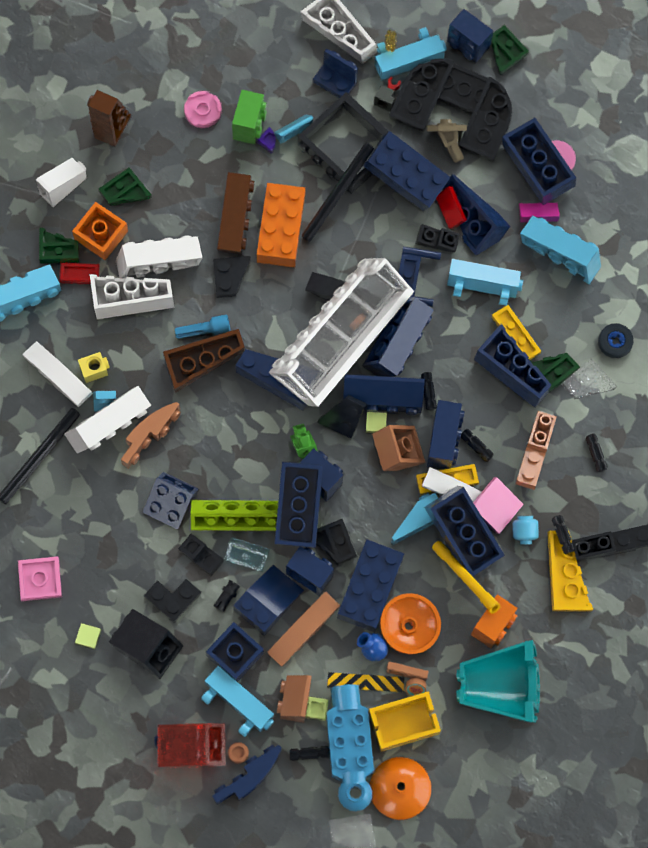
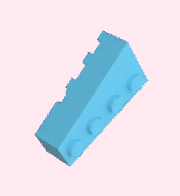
M532 216L520 233L523 244L543 256L548 254L552 262L557 265L564 264L571 274L576 275L578 273L585 277L583 281L587 284L591 283L601 268L599 248L594 243H587L576 234L571 235L565 232L563 228L549 224L543 218Z

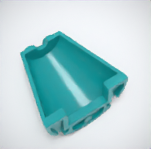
M529 640L460 663V669H457V681L461 682V689L456 692L457 702H460L462 705L535 723L538 718L534 714L539 713L540 675L539 664L534 659V657H537L534 641Z

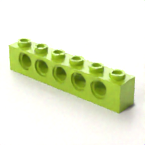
M192 500L191 530L276 531L278 501Z

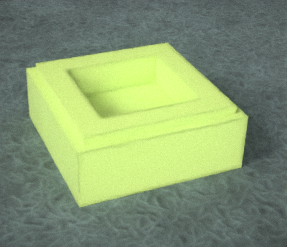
M367 412L366 433H375L386 427L387 413Z
M81 623L75 644L95 649L101 629Z
M308 697L306 718L326 721L329 699Z

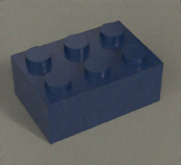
M438 400L427 468L444 470L451 468L452 465L455 466L459 451L455 447L459 445L462 432L458 428L462 426L465 411L461 410V403Z

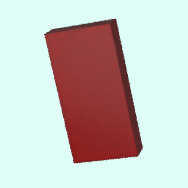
M448 186L439 193L436 199L448 228L453 230L467 221L453 187Z
M60 263L59 282L66 284H91L90 274L99 277L100 264Z

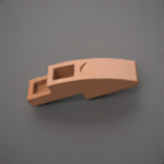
M175 402L155 411L132 430L126 438L127 445L130 447L121 458L123 466L129 469L131 465H135L138 462L140 452L143 448H148L152 441L151 437L158 441L161 437L164 438L170 429L168 426L172 421L175 422L181 414L179 403Z
M541 411L537 412L515 484L535 490L557 416Z

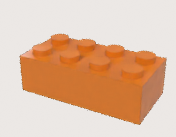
M267 183L256 254L257 263L295 268L305 202L304 187Z

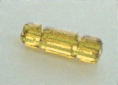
M391 29L387 30L385 48L387 51L391 50V52H394L397 45L396 31H391Z

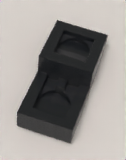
M190 534L178 548L185 556L211 576L224 562L221 556L208 548L204 542L193 534Z

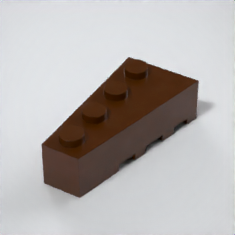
M99 90L90 96L87 103L94 138L115 147L132 115L129 114L128 110H125L126 108L122 106L123 104L119 99Z
M228 172L217 247L220 252L241 254L242 250L246 249L247 238H244L245 230L248 231L249 228L247 215L248 211L251 212L252 200H250L251 192H254L255 185L251 175Z
M239 329L163 351L175 393L243 353L245 347Z

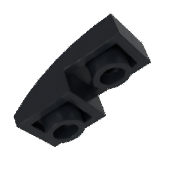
M422 224L419 228L415 244L447 252H456L460 234L445 228L439 230Z

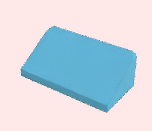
M304 115L275 131L274 134L280 144L302 133L313 123L312 115Z

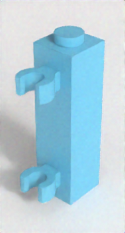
M425 27L419 29L420 34L418 36L420 41L389 52L385 42L377 44L379 55L375 56L374 65L381 81L413 70L419 64H424L432 59H444L445 51H447L444 40H440L439 35L430 37Z
M452 259L447 286L455 287L453 296L461 297L462 289L500 295L499 304L507 306L509 297L516 298L517 291L522 290L523 280L520 279L521 271Z
M217 666L205 680V685L210 689L201 697L202 701L208 705L216 695L222 698L247 720L238 730L244 737L248 735L253 727L259 732L263 729L267 731L274 723V713L221 667Z

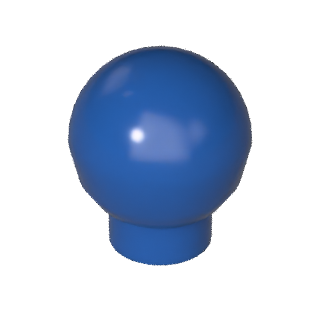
M364 632L357 639V645L361 648V652L367 660L377 662L387 656L389 645L382 635Z

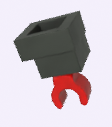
M392 77L388 79L387 87L381 85L374 97V105L391 112L394 105V92L401 85V81H398L396 85L391 84Z

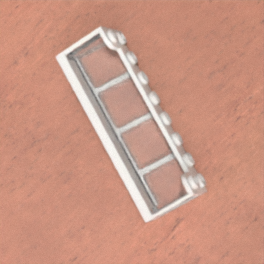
M386 258L361 260L354 273L347 276L343 286L336 289L331 300L321 307L320 313L309 321V326L297 335V340L285 349V354L273 363V368L269 373L308 406L318 407L413 294L412 288Z

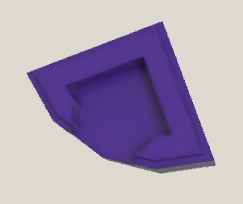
M268 127L260 136V139H257V143L271 154L275 149L276 138L274 131Z

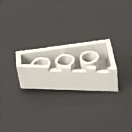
M90 274L97 319L174 308L170 280L151 278L140 280L134 279V277H126L125 279L115 278L114 276L97 277V275Z
M136 386L111 402L109 406L107 405L96 412L94 416L79 423L78 427L64 433L76 453L86 449L92 451L101 445L100 440L103 438L108 440L116 435V429L119 427L124 429L132 424V418L136 416L139 419L147 413L146 409L151 404L139 386Z

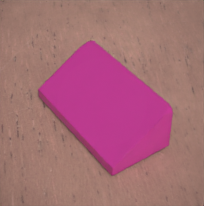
M519 203L520 222H528L532 216L543 218L547 222H558L560 215L557 203H546L545 205H542V203Z

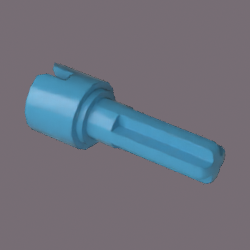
M228 315L211 317L209 322L175 328L176 338L182 339L209 333L216 336L229 332Z

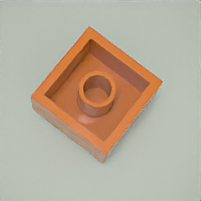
M95 202L73 229L72 233L74 240L103 260H106L127 234L128 227L125 221Z
M498 594L494 599L500 604L499 610L495 613H490L487 609L471 634L489 648H492L494 644L497 646L500 644L506 634L504 629H510L518 616L515 614L518 608Z

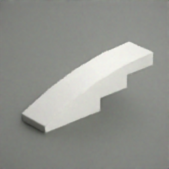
M37 341L22 354L56 389L78 407L93 394L68 368Z
M431 467L421 486L440 494V497L454 487L462 486L473 502L481 493V491Z

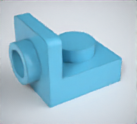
M94 391V411L98 412L105 406H109L116 399V391Z

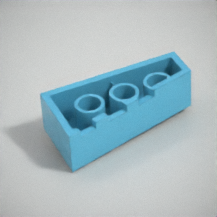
M50 264L27 272L24 278L16 276L10 278L7 284L0 285V322L7 316L18 314L28 306L38 305L41 300L47 297H55L62 291Z

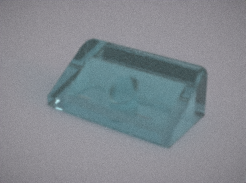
M231 538L224 560L263 572L270 549Z

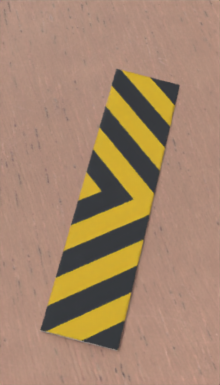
M328 672L327 688L354 684L359 685V690L404 692L405 677Z

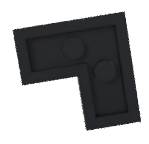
M185 579L171 593L157 580L144 594V597L175 623L200 596L201 591Z

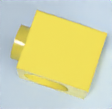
M100 352L78 360L86 383L108 376L107 369L110 366L107 358H102ZM93 364L100 365L97 370L90 369V366Z

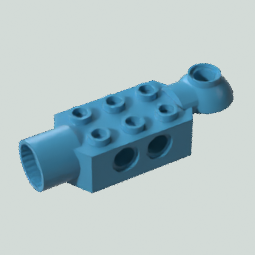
M339 685L330 688L332 709L326 713L332 778L342 781L338 789V798L343 807L350 811H360L365 809L372 800L371 786L365 780L374 772L368 708L361 706L359 685ZM353 788L361 791V796L357 799L350 796L349 792Z

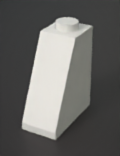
M71 158L38 177L36 182L40 195L54 207L87 178L86 167L80 161L76 162Z

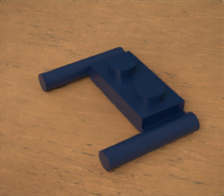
M403 246L399 275L414 291L409 298L417 297L415 296L421 257L440 260L441 252ZM417 297L426 305L433 307L434 299Z

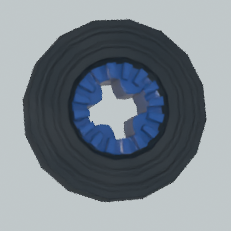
M620 323L607 325L601 330L598 338V345L601 351L611 358L626 356L634 344L631 330ZM611 338H619V343L613 345Z

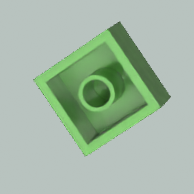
M241 90L232 122L233 140L255 145L256 139H260L262 121L265 122L267 115V102H264V94Z

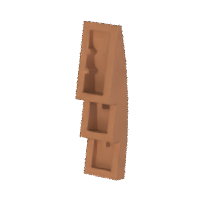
M325 592L267 653L281 667L284 666L317 633L341 605L330 594Z

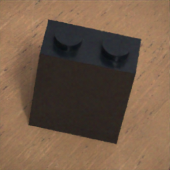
M134 609L126 615L123 623L113 633L109 641L116 650L159 679H161L183 648L180 641L168 629Z

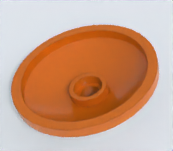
M407 593L399 595L388 602L381 614L380 629L383 638L390 647L400 653L413 655L422 653L433 646L441 631V619L437 608L430 600L418 594ZM406 623L412 626L411 630L405 628Z
M395 757L382 762L373 772L369 783L372 789L371 801L375 808L384 816L395 820H406L415 817L424 810L431 796V781L426 770L416 761L405 757ZM399 783H403L405 785V789L399 790L397 788V785Z

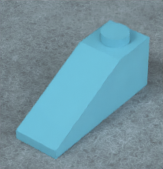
M427 493L419 498V501L391 539L392 545L434 524L424 507L438 499L436 493L431 495Z

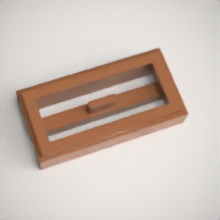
M390 661L386 670L390 674L410 679L420 678L426 681L429 672Z

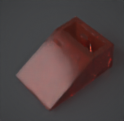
M225 723L158 725V767L217 768L226 765Z

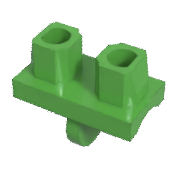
M304 424L293 426L294 435L290 436L291 442L298 456L304 459L313 448L317 451V446L310 431H306Z

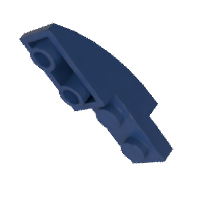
M271 745L263 751L264 754L257 758L255 755L246 761L247 765L244 766L247 775L240 774L232 779L233 783L226 787L224 784L215 789V794L212 795L215 803L218 805L234 794L240 801L254 791L273 769L282 751L281 746L275 747Z

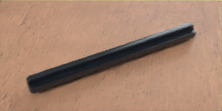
M364 143L303 232L302 237L310 242L373 152L374 147L371 144Z
M71 408L2 490L0 493V501L2 503H8L63 437L64 433L78 419L80 414L76 409Z

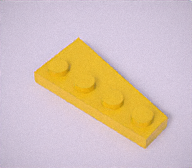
M548 531L552 611H593L575 552L564 554L562 550L563 544H560L556 531Z

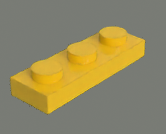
M509 305L492 314V319L499 327L502 324L505 327L507 334L514 338L517 342L516 345L522 352L527 354L529 360L541 354L540 348Z
M475 464L439 470L470 486L479 484ZM427 473L416 475L420 496L427 493H435L421 487Z

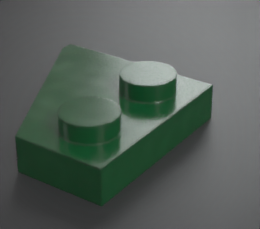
M505 25L493 33L491 46L498 72L502 75L527 56L529 51Z
M130 167L98 189L110 206L152 198L151 193Z
M39 228L40 264L79 262L78 241L65 238L58 233L54 235L46 232L45 228Z
M568 353L558 354L555 357L549 356L543 358V360L531 362L551 384L549 393L580 370V366Z

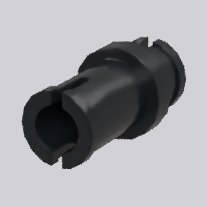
M229 580L228 584L223 586V592L213 606L225 612L233 597L236 598V592L240 586Z

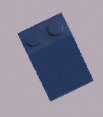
M273 564L246 590L233 605V608L237 614L265 636L304 590Z

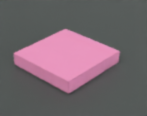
M494 477L473 502L485 523L496 534L502 532L523 506V503L497 477Z
M58 556L18 560L21 601L62 597Z

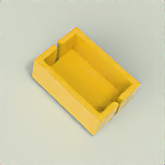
M429 691L369 709L368 713L373 730H377L375 737L380 752L440 734L441 729L436 713L429 716L434 711Z

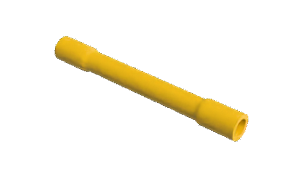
M441 541L435 542L432 550L473 591L490 613L497 612L500 604L493 596L486 592Z

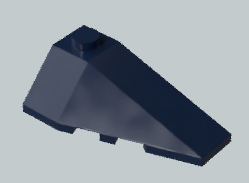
M451 175L442 191L448 186L453 187L467 221L459 225L463 233L462 238L471 251L478 255L498 243L508 231L510 225L496 210L459 178Z

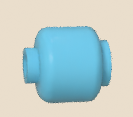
M517 516V519L513 521V538L519 540L521 545L532 544V540L538 539L539 525L538 521L533 519V516Z

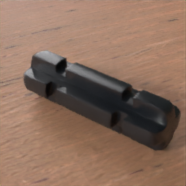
M424 372L421 374V379H425L424 398L426 400V409L435 410L437 403L434 400L435 390L434 384L431 382L433 380L432 373Z
M465 429L461 433V438L465 442L468 441V445L478 455L481 454V458L485 462H488L493 457V452L490 449H486L487 446L478 437L473 436L469 429Z
M594 433L586 436V442L590 445L593 461L596 462V470L598 472L607 470L608 466L606 461L603 460L604 455L601 446L597 443V435Z
M562 515L552 518V523L556 526L555 531L560 544H563L562 550L564 554H570L575 551V547L570 542L572 539L567 526L564 525V518Z
M320 746V748L307 747L301 748V750H298V748L290 749V760L295 761L299 760V758H302V760L317 759L320 756L321 758H328L330 756L329 746Z

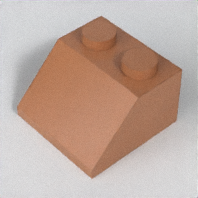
M388 425L372 434L383 471H398L426 463L415 426Z
M287 675L286 681L282 680L280 693H284L283 701H278L277 713H281L280 719L305 722L312 676Z

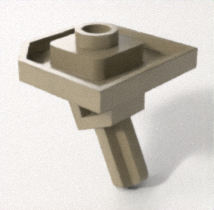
M440 119V123H436V125H426V131L438 132L444 147H447L454 163L464 159L457 142L458 131H467V125H456V123H452V119Z

